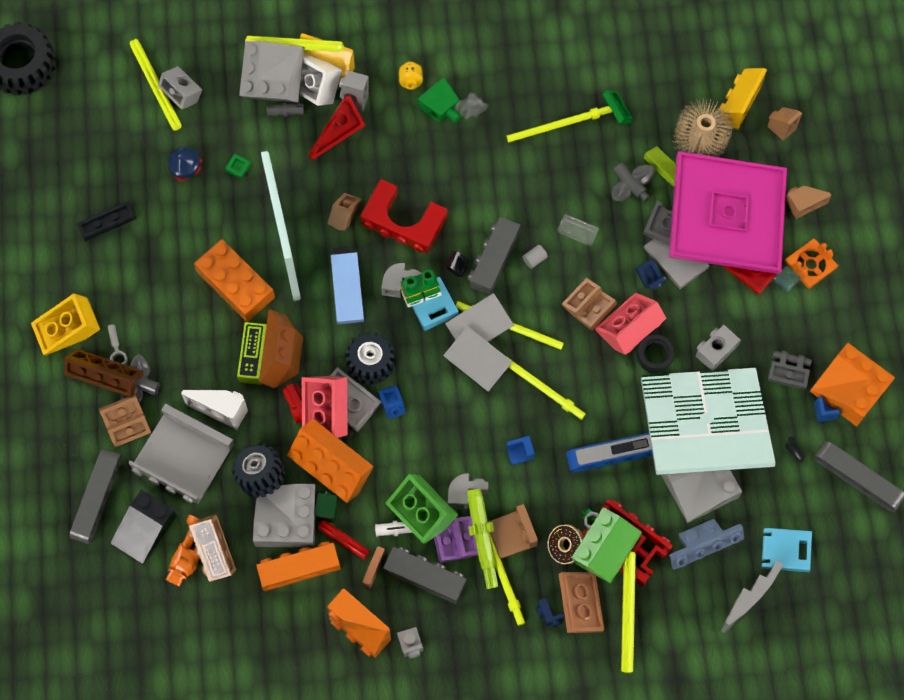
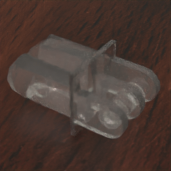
M470 92L466 99L455 105L456 111L460 110V114L465 116V119L473 115L477 117L479 113L485 111L488 107V104H484L481 98L478 99L475 93L472 94Z

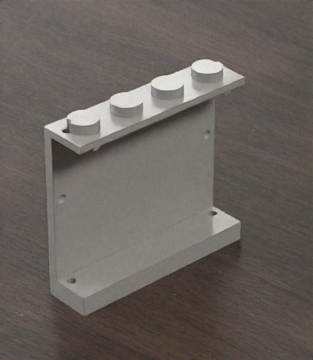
M165 404L162 408L163 416L138 457L134 462L129 461V465L132 468L131 471L138 476L145 475L149 477L148 480L157 486L159 483L165 486V490L175 495L178 493L182 495V499L190 504L193 502L199 504L234 447L233 439Z

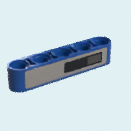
M649 433L576 448L566 452L570 472L572 473L653 456Z

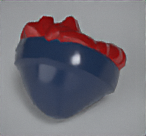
M183 146L171 153L167 164L171 174L178 181H185L201 170L200 163L202 159L194 149Z

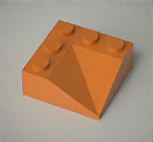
M847 343L810 392L817 397H822L823 402L834 410H840L843 417L855 426H858L895 377Z
M344 588L327 606L329 619L331 620L330 623L337 630L342 628L347 633L345 636L352 643H359L362 646L360 648L361 651L368 657L372 655L376 658L391 641L390 628Z

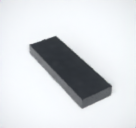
M129 201L76 224L84 241H87L136 220V216Z

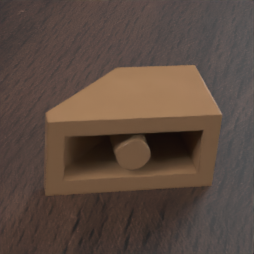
M782 107L779 111L775 110L769 116L770 120L767 127L784 141L796 130L802 113L798 110Z
M808 186L794 187L788 191L785 202L797 219L828 204L831 194Z
M344 193L332 205L328 225L333 226L336 230L345 231L351 225L362 199Z

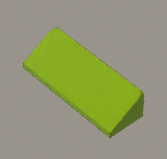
M657 146L647 151L644 155V160L655 167V170L674 187L676 164Z

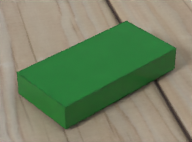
M606 90L603 96L619 124H631L634 120L619 93Z

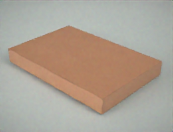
M590 572L559 573L567 633L603 632L604 624L596 575Z

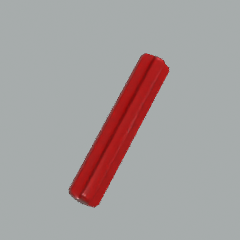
M322 520L318 529L363 560L369 556V549L327 521Z

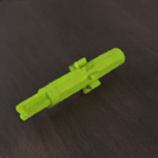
M481 488L469 490L467 495L473 526L468 527L470 536L475 535L487 589L498 587L490 536V532L494 531L493 522L487 521Z

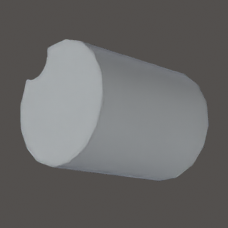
M537 245L523 255L522 258L526 265L532 269L548 256L543 247Z

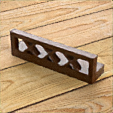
M79 349L74 350L64 358V375L128 397L135 394V382L143 376V370Z

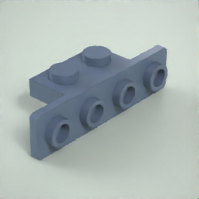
M712 519L680 533L679 539L685 548L670 554L671 566L674 570L738 543L744 539L742 525L738 524L722 531L715 519Z

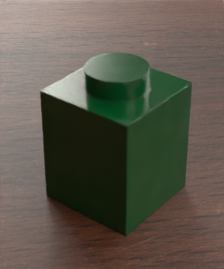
M324 491L323 494L318 493L314 513L315 521L325 520L329 523H335L338 496L334 495L333 492Z

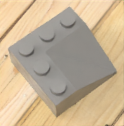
M245 41L239 96L250 99L298 102L304 47L260 41Z
M730 470L661 474L687 523L738 499L742 493Z
M315 484L281 485L271 495L268 493L266 497L259 495L256 498L253 543L255 547L314 548Z

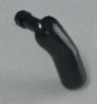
M790 437L788 444H785L786 449L799 462H802L805 457L798 448L792 445L794 437Z

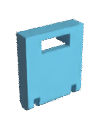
M437 277V281L440 285L441 296L425 301L423 296L424 302L412 306L424 331L459 315L440 277ZM445 308L446 314L432 320L430 319V314Z
M764 528L763 533L771 536H763L762 561H770V563H762V569H771L774 563L778 561L783 564L781 570L810 572L812 531ZM807 543L806 560H800L799 544Z

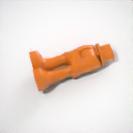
M189 515L186 522L189 526L194 521L200 519L193 515ZM189 530L183 543L179 544L171 559L168 569L169 574L165 579L180 587L183 580H187V577L194 573L200 560L196 554V547L194 550L190 549L194 540L191 539Z

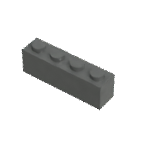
M499 217L497 222L494 221L490 230L492 234L490 238H486L483 244V248H485L483 254L479 253L475 264H477L475 270L472 269L469 274L470 288L489 296L492 294L520 233V224Z
M403 547L398 549L392 548L383 568L384 573L453 604H457L466 584L463 574L457 571L449 572L445 570V566L439 563L431 564L427 562L428 559L421 555L415 557L409 554V551Z

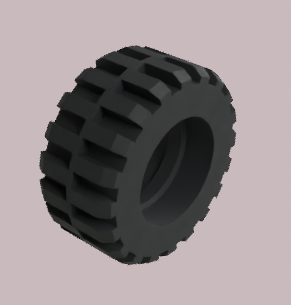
M14 22V25L6 24L4 28L0 29V89L5 93H10L11 91L13 95H19V93L26 95L32 90L36 92L39 90L38 87H44L47 84L46 80L52 78V71L56 68V57L47 35L37 26L32 27L29 23L21 25L20 22ZM28 49L35 52L32 61L24 67L13 69L3 65L7 56L13 51Z

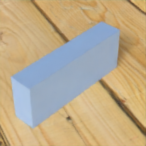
M357 252L331 255L337 324L364 322Z

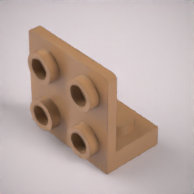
M524 504L517 506L516 512L488 521L493 522L494 531L490 532L500 559L536 547L538 544L537 536Z

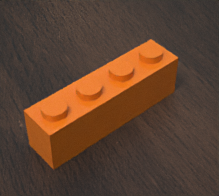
M329 542L320 543L318 547L310 549V547L302 548L299 550V553L292 555L291 553H284L278 559L272 560L267 558L261 560L260 564H256L264 591L341 570L334 543Z

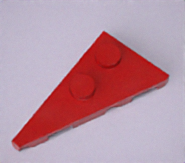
M349 95L344 97L308 154L310 159L314 160L366 126Z

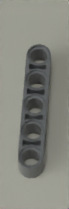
M825 441L814 456V459L820 465L890 512H896L904 500V492L831 442Z
M105 449L100 451L69 536L70 539L86 544L91 543L120 467L121 454Z

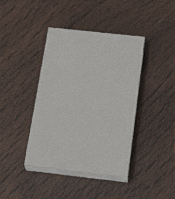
M656 239L651 240L644 246L647 253L679 289L686 286L709 268L708 263L669 258L670 245Z
M494 293L445 323L455 340L468 326L487 342L514 326Z
M468 326L443 355L488 392L512 363L510 359Z
M337 367L330 376L347 377V425L358 432L381 406L382 402Z

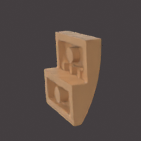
M588 278L562 303V306L570 314L591 330L617 305L615 299L604 293L600 286Z
M136 394L99 409L114 447L151 433Z

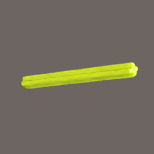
M247 36L245 41L302 46L307 51L341 53L344 49L343 42L262 36Z
M134 39L130 41L129 44L169 124L174 131L181 129L182 125L167 95L158 87L159 79L139 40Z
M630 552L623 564L621 671L624 673L633 672L635 552Z

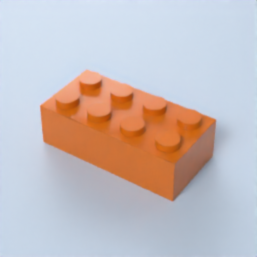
M223 239L194 263L196 272L246 322L250 321L275 298L274 290Z
M314 419L300 428L287 454L289 458L346 503L360 493L374 467Z

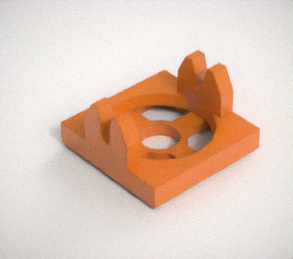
M815 238L784 261L808 289L838 268L837 263L832 259V250L827 251V244H819ZM815 251L819 255L815 258L809 257L805 252ZM799 256H800V257L803 259V261H804V264H803V267H802V268H801L802 263L798 261ZM825 259L826 266L822 272L818 266L819 262ZM813 260L816 263V268L809 269L806 266V262ZM808 272H814L817 276H808Z

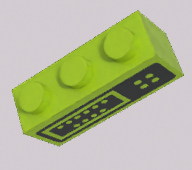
M245 322L237 374L239 383L262 385L259 383L267 324Z

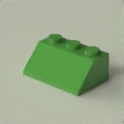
M409 474L385 503L423 544L445 531L458 516L421 475Z
M603 507L573 554L572 559L581 568L611 584L642 532L619 515Z

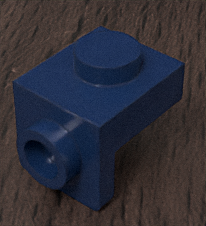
M649 259L635 268L645 288L657 289L666 280L665 276H661L653 259Z
M544 598L538 601V607L535 609L539 619H543L546 627L551 625L554 628L563 624L562 621L565 620L564 613L553 616L547 599Z

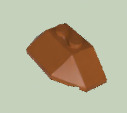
M274 310L268 311L259 383L272 388L278 387L299 373L303 336L288 317Z

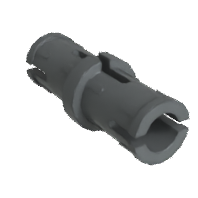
M283 102V104L266 105L267 116L284 115V117H288V115H304V103L287 104V102Z

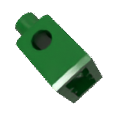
M444 78L418 98V108L439 123H442L447 118L456 123L462 117L457 111L460 108V100Z

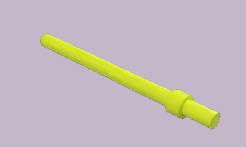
M609 106L599 109L596 107L590 109L589 112L507 135V141L509 143L591 118L592 120L598 119L601 115L612 113V110Z
M459 301L456 304V308L461 311H466L472 307ZM515 323L509 329L560 350L564 344Z
M512 361L508 368L559 403L566 412L570 411L581 420L585 417L586 413L577 408L574 402L569 399L566 400Z
M491 537L495 568L509 601V610L513 612L517 625H523L525 620L520 610V602L516 600Z

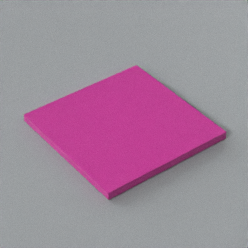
M678 151L676 156L669 258L780 274L782 267L787 168Z

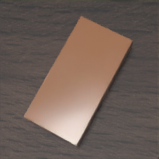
M379 546L376 548L362 581L363 586L367 589H371L384 558V548Z

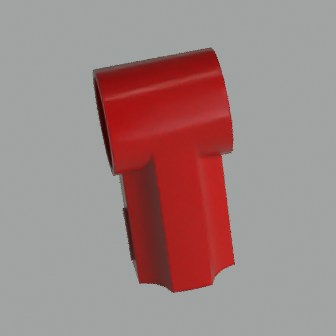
M292 383L283 389V393L290 406L291 414L296 424L302 422V392L298 383Z

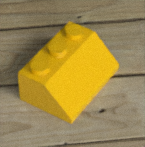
M303 33L300 36V39L321 40ZM344 47L341 53L304 50V54L329 62L342 70L338 85L341 78L345 77L347 70L353 72L355 68L352 49Z
M744 69L741 75H737L733 83L735 84L734 89L730 88L726 95V99H728L726 104L722 103L721 109L718 111L719 114L721 113L725 117L723 119L727 122L725 124L739 130L763 84L767 69Z

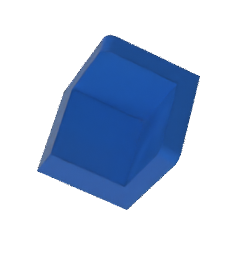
M818 397L814 403L817 422L837 420L841 414L840 410H834L823 402L822 397Z
M529 436L508 441L506 444L512 465L534 459L535 453Z

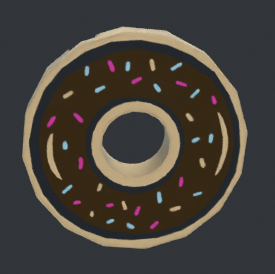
M559 525L554 528L549 534L547 541L551 557L561 564L575 563L572 556L584 539V536L579 529L572 525ZM565 539H567L570 542V547L568 550H566L563 546V542Z

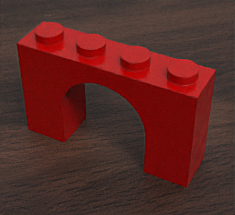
M380 179L360 216L361 224L369 230L375 229L379 231L384 237L390 236L396 239L402 245H410L417 252L428 254L448 217V209L430 202L424 216L417 224L409 227L398 226L388 216L389 209L398 195V188Z

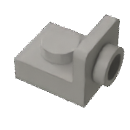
M416 627L397 633L404 657L415 658L421 655L420 652H423V646Z

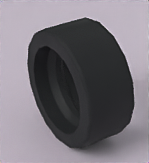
M654 334L647 336L641 341L637 350V359L640 366L651 373L665 371L669 368L674 358L672 343L662 335ZM650 344L663 346L667 352L665 361L660 364L649 362L644 355L646 347Z

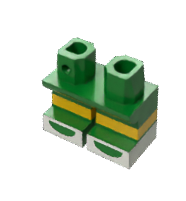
M428 269L423 271L422 274L409 276L405 280L400 281L401 293L408 308L424 302L423 296L425 301L441 296L440 285L433 270Z

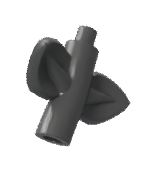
M624 162L615 167L614 172L621 181L612 188L611 194L614 201H625L631 197L632 193L637 198L641 197L644 201L650 198L646 193L647 188L644 185L648 184L653 178L655 167L639 165L632 173Z
M138 354L133 358L129 366L143 370V376L135 382V394L140 403L143 391L156 396L160 383L147 378L150 373V366L146 359ZM121 394L120 400L127 398L128 396Z

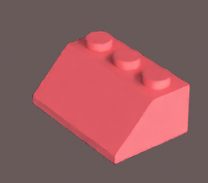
M634 293L601 322L595 330L614 350L626 355L655 328H658L666 319V316L657 301Z
M302 377V427L314 419L337 438L348 435L347 377Z

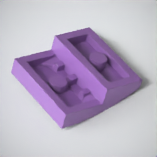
M471 516L455 518L445 531L434 537L439 563L478 555L475 535L470 536L468 528L473 526Z

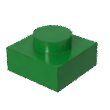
M234 154L225 170L242 180L251 166V162Z

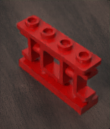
M608 499L603 506L604 508L619 515L642 532L638 539L639 542L631 552H635L644 559L639 569L635 567V582L644 587L653 574V571L647 567V564L656 553L664 559L672 549L671 542L666 537L658 536L654 533L655 530L650 525H643L639 522L635 514L624 511L620 503ZM587 528L582 532L584 537L589 531ZM646 538L656 544L650 553L641 547ZM623 565L619 569L621 572H623Z

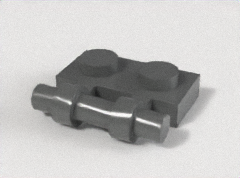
M774 350L772 358L779 359V362H771L767 381L805 390L810 370L804 369L803 365L810 367L812 359L805 358L804 355L800 354L796 356L788 354L787 351L782 350L779 352ZM786 361L796 363V367L787 365Z

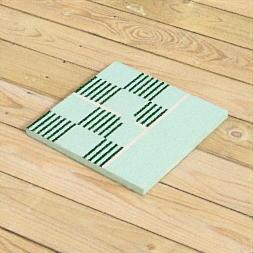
M756 368L641 375L656 475L775 467V458Z

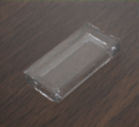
M566 214L557 229L558 233L589 246H592L599 231L598 227Z

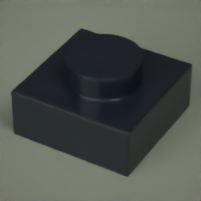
M452 251L445 268L457 277H463L469 260L458 251Z

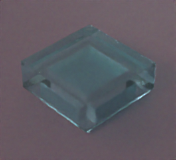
M786 266L773 281L788 293L801 278Z

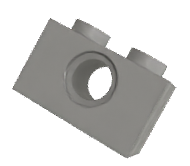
M178 66L163 72L158 83V87L180 109H185L198 103L202 89Z
M347 70L345 77H342L339 87L342 89L339 97L343 100L346 95H349L358 111L363 112L368 99L369 76Z
M725 325L720 329L715 328L709 335L711 338L707 342L703 340L696 348L698 350L696 357L711 371H714L738 347L741 341ZM718 344L721 347V349L716 350L713 348L712 345Z

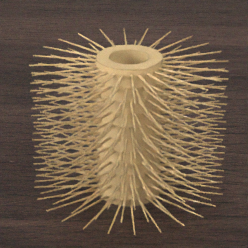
M709 107L706 111L707 114L702 112V108L699 110L695 109V111L689 108L692 114L688 112L686 116L683 115L684 121L682 122L680 119V122L676 124H679L680 128L677 127L675 129L677 134L673 136L677 135L682 141L672 142L677 144L681 142L683 150L691 147L692 153L696 149L699 155H706L708 153L707 155L711 156L710 152H713L711 154L715 155L714 151H719L720 153L719 147L721 149L722 145L723 149L726 147L724 142H727L729 139L727 134L730 135L732 132L728 133L724 128L731 129L732 126L725 124L727 123L725 120L722 122V117L718 119L717 117H720V114L715 118L713 117L715 115L713 114L715 113V107L710 115L708 114Z

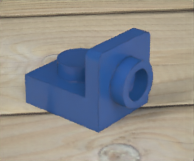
M396 385L378 391L387 419H392L406 413L403 400Z

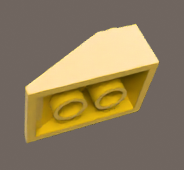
M74 293L31 323L42 353L45 356L86 340L100 330L88 298Z

